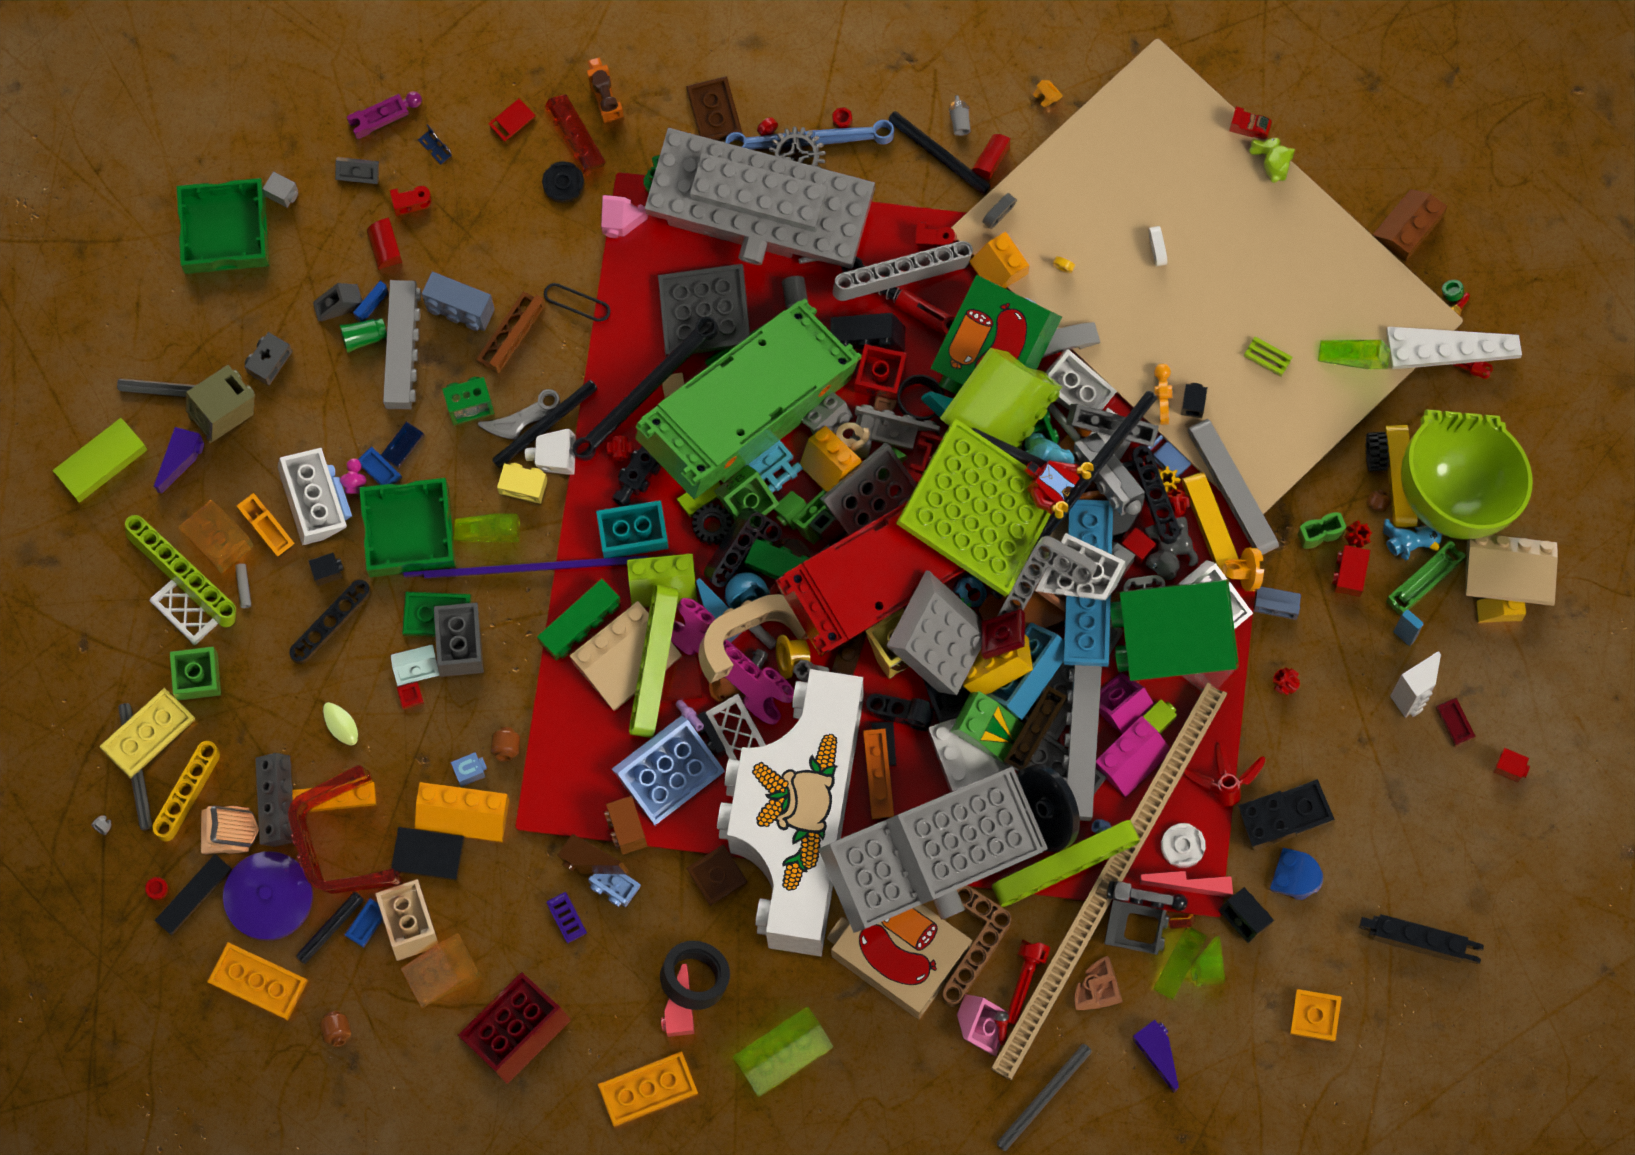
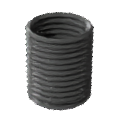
M791 276L782 281L786 308H790L804 298L808 301L805 280L802 276Z

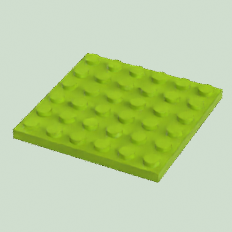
M955 418L951 422L896 524L1006 597L1011 592L1051 514L1035 506L1031 493L1027 490L1033 478L1024 472L1026 466Z

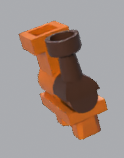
M600 58L589 60L590 70H587L591 91H594L603 122L606 123L624 117L621 103L617 102L615 97H612V85L607 64L602 66Z

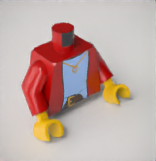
M1049 460L1040 468L1031 461L1024 469V472L1033 478L1027 490L1031 493L1035 506L1050 514L1055 512V516L1058 519L1063 518L1064 512H1068V504L1064 501L1080 477L1078 475L1081 474L1084 479H1090L1091 472L1087 470L1094 471V466L1090 462H1085L1080 467L1078 464Z

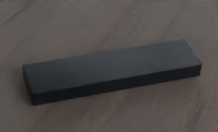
M214 854L155 921L172 936L230 873L232 868Z

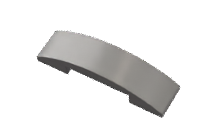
M1095 322L1056 329L1043 357L1077 347L1083 349L1101 343Z

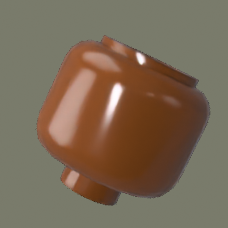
M1379 489L1378 492L1372 491L1368 497L1367 505L1379 512H1384L1388 508L1390 497L1386 496L1387 492Z

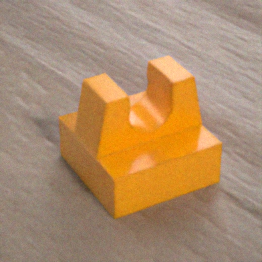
M1041 80L1037 84L1038 88L1033 93L1035 98H1039L1042 94L1045 96L1044 101L1041 103L1043 107H1047L1063 97L1050 80Z

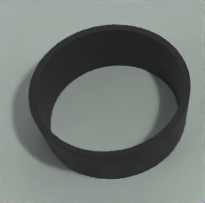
M927 375L908 377L901 383L898 389V407L901 413L913 416L917 421L921 422L931 420L937 415L936 413L925 417L915 416L903 407L900 396L904 389L914 384L925 385L932 389L934 393L944 396L942 387L938 385L939 383L935 379Z

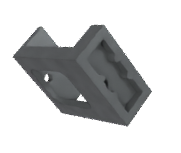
M1112 900L1104 944L1158 955V951H1163L1165 938L1161 937L1163 928L1167 929L1169 916L1166 915V910ZM1130 913L1158 919L1156 937L1152 944L1125 938L1124 932L1127 917Z

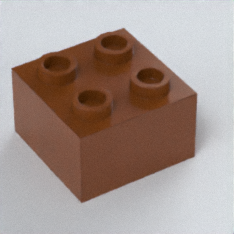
M632 796L606 804L608 811H605L604 814L609 829L614 828L615 830L611 832V836L616 850L621 849L622 855L648 847Z

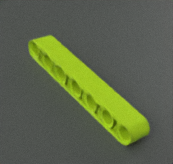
M131 515L126 519L125 533L128 540L219 625L230 627L235 623L236 607L231 600L142 517ZM136 526V527H139L140 529H138V530H131L130 528ZM151 540V541H154L155 543L149 545V544H146L145 542ZM162 555L170 556L168 559L161 558ZM184 569L185 572L177 573L176 570ZM198 583L200 586L192 587L191 584ZM209 597H213L216 600L213 602H209L206 599ZM230 612L231 615L223 616L221 613Z
M655 585L653 589L630 720V735L653 738L655 733L678 601V588Z
M1131 820L1121 822L997 881L992 885V889L1000 906H1009L1137 845L1140 842V838Z

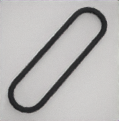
M551 283L544 290V298L548 302L594 321L601 322L610 316V307L605 302L561 284ZM552 286L560 287L604 305L607 308V314L603 318H595L549 299L547 291Z

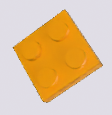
M1297 989L1290 1035L1335 1042L1342 997Z

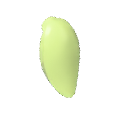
M330 702L325 703L323 713L329 731L340 742L351 746L355 745L358 741V730L352 717L341 707Z

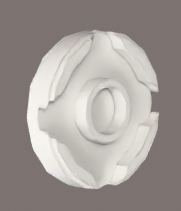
M1178 823L1171 826L1164 833L1161 840V852L1164 858L1171 865L1178 868H1189L1196 865L1202 859L1205 851V839L1202 832L1188 823Z

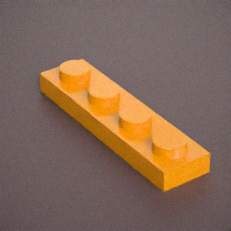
M374 782L292 790L293 814L377 805Z

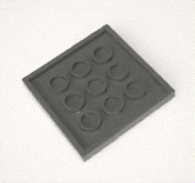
M743 264L658 275L666 357L696 328L697 321L705 316L715 320L719 331L715 338L706 340L693 354L733 349L750 336ZM712 322L704 323L700 328V333L707 331Z

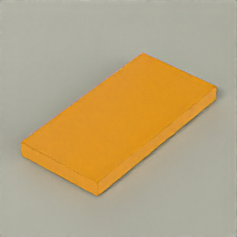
M227 942L207 981L208 984L287 1021L308 982L306 978Z
M682 1051L598 1084L614 1127L698 1094Z

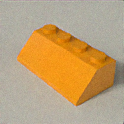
M420 782L416 800L415 829L503 843L510 799L504 793Z

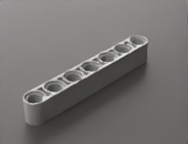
M959 241L841 273L835 278L833 296L840 301H846L966 268L969 265L973 248L970 243Z
M1205 419L1189 427L1188 433L1251 547L1258 548L1262 555L1278 548L1279 544L1272 529L1211 421Z

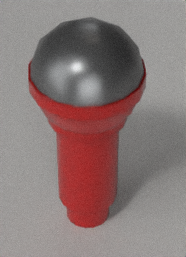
M999 1011L994 1016V1021L998 1027L1000 1045H1005L1007 1025L1010 1020L1009 1015L1004 1011Z

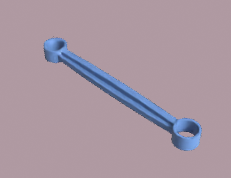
M879 120L873 127L813 130L811 138L819 136V140L815 143H823L824 145L874 139L879 144H888L894 138V127L887 120ZM880 128H887L891 133L883 137L877 135L876 131ZM733 132L727 136L725 143L730 144L734 140H739L744 143L743 148L769 149L770 147H777V145L772 143L773 139L779 142L780 139L777 134L746 138L742 133ZM799 138L801 147L811 146L808 141ZM793 139L788 140L782 148L792 147Z

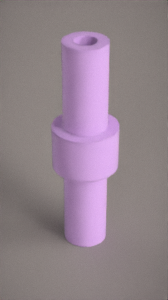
M678 700L676 707L681 711L682 716L688 719L697 731L702 730L704 725L697 718V713L693 708L688 707L683 700Z

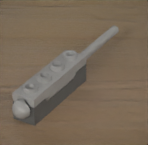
M1051 402L1047 408L1048 411L1075 442L1074 461L1080 465L1085 462L1091 463L1106 443L1097 432L1082 438L1073 426L1065 425L1067 419L1055 404ZM1113 454L1093 481L1097 485L1098 491L1106 496L1111 507L1116 509L1121 516L1126 513L1136 515L1140 512L1141 506H1143L1145 491L1115 454Z

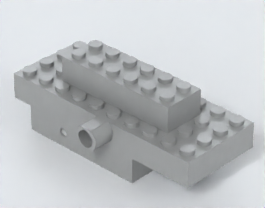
M668 128L645 211L647 215L666 219L669 226L742 245L738 258L747 263L762 265L765 251L789 258H792L793 254L853 269L874 195L875 182Z
M1013 766L818 848L853 933L932 900L941 920L962 912L965 908L957 889L1048 849Z

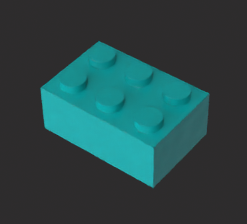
M661 500L596 511L604 558H617L669 549Z

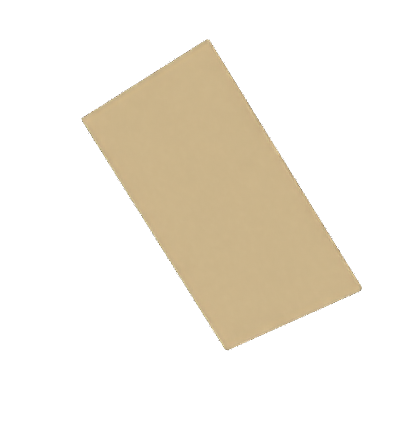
M1155 39L952 226L951 229L955 231L958 242L966 241L971 244L973 256L987 242L1006 231L1029 264V274L1008 286L1007 289L1023 298H1029L1038 305L1062 316L1057 329L1095 322L1101 343L1083 349L1077 347L1071 350L1111 385L1132 408L1135 407L1146 391H1151L1155 394L1154 386H1159V381L1154 375L1155 367L1162 363L1168 365L1171 375L1167 382L1168 385H1172V398H1168L1169 425H1160L1159 399H1156L1143 418L1150 424L1158 425V432L1185 456L1199 472H1204L1206 478L1220 491L1188 433L1189 427L1209 419L1264 515L1415 369L1392 370L1386 332L1387 327L1455 331L1462 324L1463 320L1291 160L1286 180H1278L1272 183L1264 169L1266 155H1252L1249 152L1253 139L1264 142L1268 139L1252 138L1230 132L1229 129L1235 108L1160 39ZM1010 193L1017 199L1015 206L994 228H988L982 222L984 217L1003 196ZM1160 226L1167 254V265L1156 267L1149 239V228ZM1055 257H1062L1075 264L1073 272L1065 273L1053 266ZM1255 336L1292 356V360L1282 377L1244 357ZM1252 350V354L1262 358L1263 360L1273 364L1274 366L1280 369L1282 368V366L1264 358L1262 355ZM1199 383L1203 387H1208L1202 418L1181 415L1186 384Z

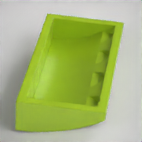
M120 418L52 471L80 503L146 452L147 448L125 421Z

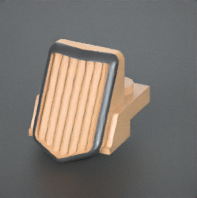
M208 806L207 809L202 810V854L249 852V847L254 844L259 834V825L254 814L249 811V808Z

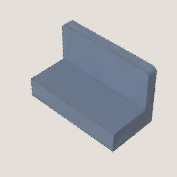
M1261 586L1257 589L1253 612L1297 620L1301 594Z

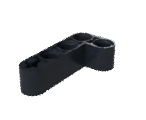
M747 507L743 509L705 567V578L717 587L727 585L757 537L761 536L769 542H775L782 535L781 526L754 508ZM755 516L754 521L750 523V519ZM772 526L770 532L766 533L767 529ZM743 534L742 540L738 542V538ZM732 553L731 557L726 560L727 555Z

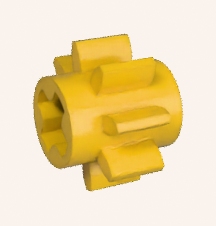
M1166 466L1164 471L1158 469L1162 482L1163 477L1165 479L1171 478L1170 483L1168 481L1163 483L1166 493L1168 490L1177 489L1175 483H1180L1181 481L1180 478H1175L1177 470L1171 471L1169 466Z

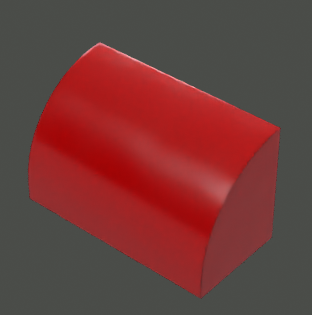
M993 134L971 170L984 180L990 182L1010 148L1011 138L1002 134Z
M389 217L371 224L367 228V234L378 270L403 263Z

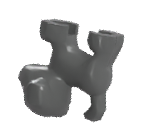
M1185 517L1176 518L1180 533L1177 541L1173 544H1165L1160 540L1155 525L1146 528L1144 532L1146 536L1156 543L1158 552L1146 558L1145 564L1147 568L1155 571L1165 580H1172L1177 576L1179 560L1176 555H1188L1190 558L1188 565L1190 567L1198 564V555L1194 551L1192 540L1188 535V523Z

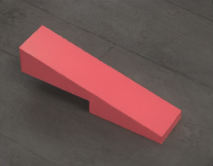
M1186 871L1143 874L1140 876V885L1231 898L1233 895L1231 876L1187 880Z

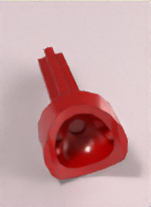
M1025 940L1021 941L1017 956L1021 957L1024 962L1007 1012L1010 1018L1008 1024L1016 1025L1036 965H1045L1047 962L1050 947L1040 942L1032 944Z

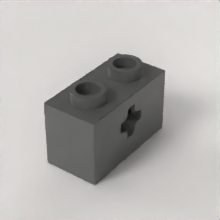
M268 332L265 337L263 336L259 339L257 349L246 358L244 367L249 375L269 386L293 351L288 343Z

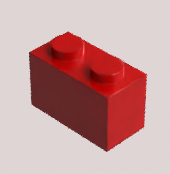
M1344 545L1343 550L1338 551L1336 564L1340 565L1338 572L1334 571L1332 584L1336 585L1334 592L1361 597L1371 550Z

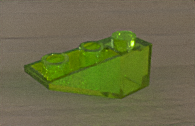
M1321 340L1318 361L1362 369H1388L1390 348L1382 340Z

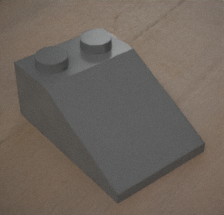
M478 603L435 606L437 666L440 677L484 673Z

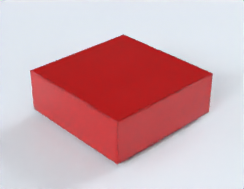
M418 681L396 687L402 709L424 704Z

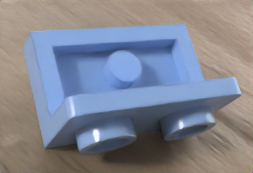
M594 874L588 878L591 884L590 888L600 895L602 892L608 895V900L617 907L622 905L626 908L641 887V884L626 874Z

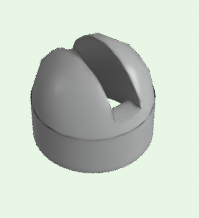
M99 816L91 825L96 831L106 835L111 828L110 819L105 821L106 816Z

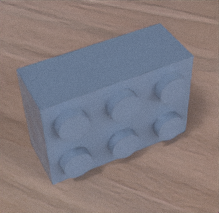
M433 271L422 291L425 306L430 313L447 316V319L454 323L462 322L474 331H478V329L485 331L495 310L490 294Z

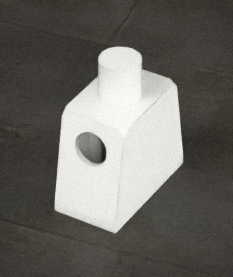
M570 429L539 435L536 438V448L525 449L526 461H535V465L544 472L574 475L575 454L573 452V444L576 441V435Z

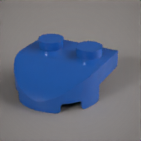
M1283 848L1270 890L1292 896L1296 900H1304L1314 892L1317 893L1323 883V872L1317 861L1307 853Z

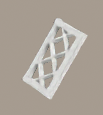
M171 580L151 597L149 601L193 645H196L218 623L214 619H211L208 623H202V614L205 611L201 607L187 608L189 596L186 593L173 594V588L177 585ZM163 597H169V608H165L159 602ZM172 597H185L184 608H172ZM172 612H184V623H180L172 615ZM187 612H200L199 623H187ZM187 626H199V631L193 636L186 628Z
M739 694L734 695L706 712L726 749L729 759L737 760L733 751L734 749L742 750L735 747L738 734L750 737L747 748H751L753 738L757 740L760 747L766 745ZM736 703L741 711V716L729 713L730 706ZM719 712L725 714L722 726H719L714 718V715ZM728 715L740 718L736 731L725 728ZM743 719L749 725L752 731L751 735L739 732ZM723 730L735 733L732 746L726 740Z

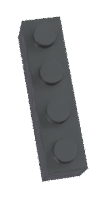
M1071 404L1065 425L1111 437L1126 417L1080 404ZM1139 421L1125 441L1154 447L1159 426Z

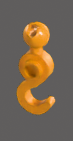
M1162 363L1158 364L1154 370V375L1159 381V386H1154V392L1157 399H1159L1160 425H1169L1168 398H1172V385H1168L1167 379L1171 375V370L1168 365Z

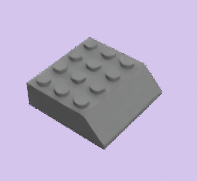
M926 570L887 647L938 692L957 695L981 649L982 621L930 571Z

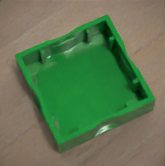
M261 178L234 180L222 184L202 183L177 186L178 215L181 224L179 236L180 265L185 274L269 266L266 196L263 191L264 184Z
M446 478L420 480L403 485L385 484L359 487L361 512L365 525L366 570L369 577L456 568L449 485Z

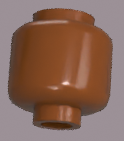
M502 727L501 730L494 732L492 735L491 753L500 761L513 760L519 754L520 736L514 732V729Z
M338 1011L329 1012L324 1015L320 1022V1030L324 1042L335 1047L344 1045L351 1036V1028L347 1016Z

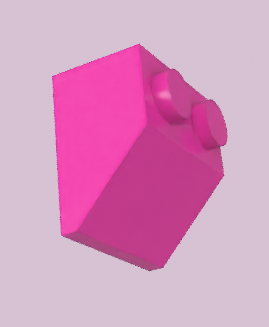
M1122 672L1100 690L1099 713L1113 728L1122 734L1155 705L1145 688L1135 681H1130V678Z

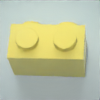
M504 463L497 489L499 494L541 504L547 484V476L544 471L538 468H531L529 470L517 463H510V465Z

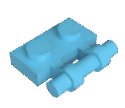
M780 440L748 464L758 471L764 481L768 480L770 483L768 488L772 493L774 491L778 492L784 483L789 479L793 480L798 476L797 473L803 469L798 462L792 467L788 462L793 459V455ZM780 468H783L785 472L776 479L773 474Z

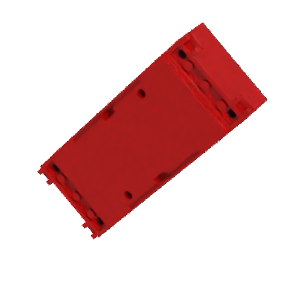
M908 501L786 572L775 581L820 657L865 632L896 611L907 607L926 570L930 571L943 584L966 571L896 524Z

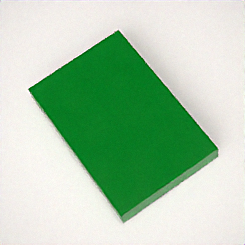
M405 592L403 636L436 637L434 607L471 603V594Z

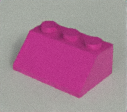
M1141 716L1096 760L1095 769L1107 776L1106 780L1126 798L1166 758L1170 748L1160 733Z

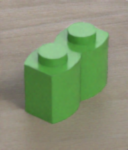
M1330 513L1321 520L1315 519L1305 522L1300 526L1297 535L1302 547L1310 549L1317 547L1323 541L1330 542L1339 539L1345 532L1346 524L1341 513Z

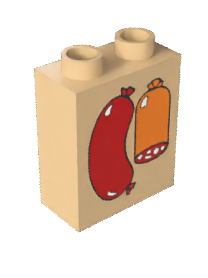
M922 904L853 933L849 921L842 917L827 937L830 942L835 944L831 949L832 958L918 1020L972 946V940L945 920H941L938 915Z

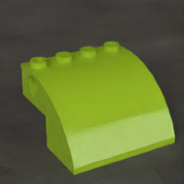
M990 348L940 419L950 426L951 422L956 418L971 429L976 428L1021 449V443L1034 432V426L1037 421L1047 414V408L1050 403L1058 399L1062 386L1044 371L1027 368L1009 352Z

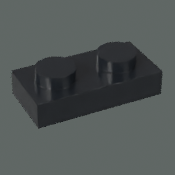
M706 712L698 714V719L704 725L703 729L699 732L701 735L706 734L709 740L706 744L711 753H716L718 758L726 755V749Z

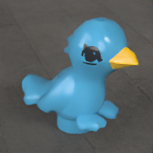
M1385 519L1383 525V534L1390 537L1386 542L1389 551L1395 556L1400 554L1401 558L1405 561L1409 559L1410 552L1418 547L1431 548L1438 552L1442 534L1423 525L1415 527L1417 532L1394 527L1389 519Z

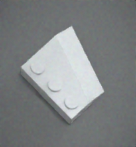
M1065 533L1061 542L1092 559L1096 564V572L1089 583L1079 584L1047 567L1036 591L1106 600L1116 588L1126 569L1125 561ZM1061 557L1064 563H1069L1068 559ZM1080 568L1082 573L1089 574L1086 569Z

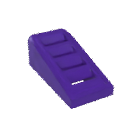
M566 892L546 902L567 944L587 934ZM566 901V905L556 910L554 909V906ZM570 909L571 912L561 918L558 917L559 914ZM574 917L575 921L563 926L562 923ZM577 925L579 926L580 929L570 934H567L566 931L570 930L571 928Z

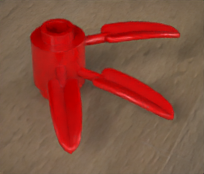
M1218 743L1216 747L1219 774L1224 775L1218 784L1215 783L1214 779L1186 767L1183 773L1204 788L1210 789L1212 786L1217 788L1220 802L1226 806H1233L1241 800V786L1243 784L1249 785L1263 768L1265 757L1262 756L1257 759L1238 779L1231 774L1232 770L1224 745Z

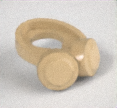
M844 423L836 431V436L852 451H858L863 448L870 435L869 428L863 429L856 423ZM846 429H852L860 440L846 439L843 437V432Z

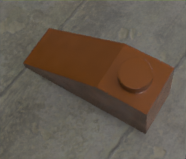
M574 834L570 836L557 855L563 861L562 866L571 872L575 869L582 874L629 873V870L622 862Z

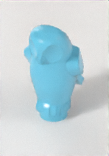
M1032 433L1029 437L1025 438L1024 448L1026 452L1047 462L1051 460L1075 463L1074 455L1070 450L1062 449L1056 443L1046 439L1043 434Z

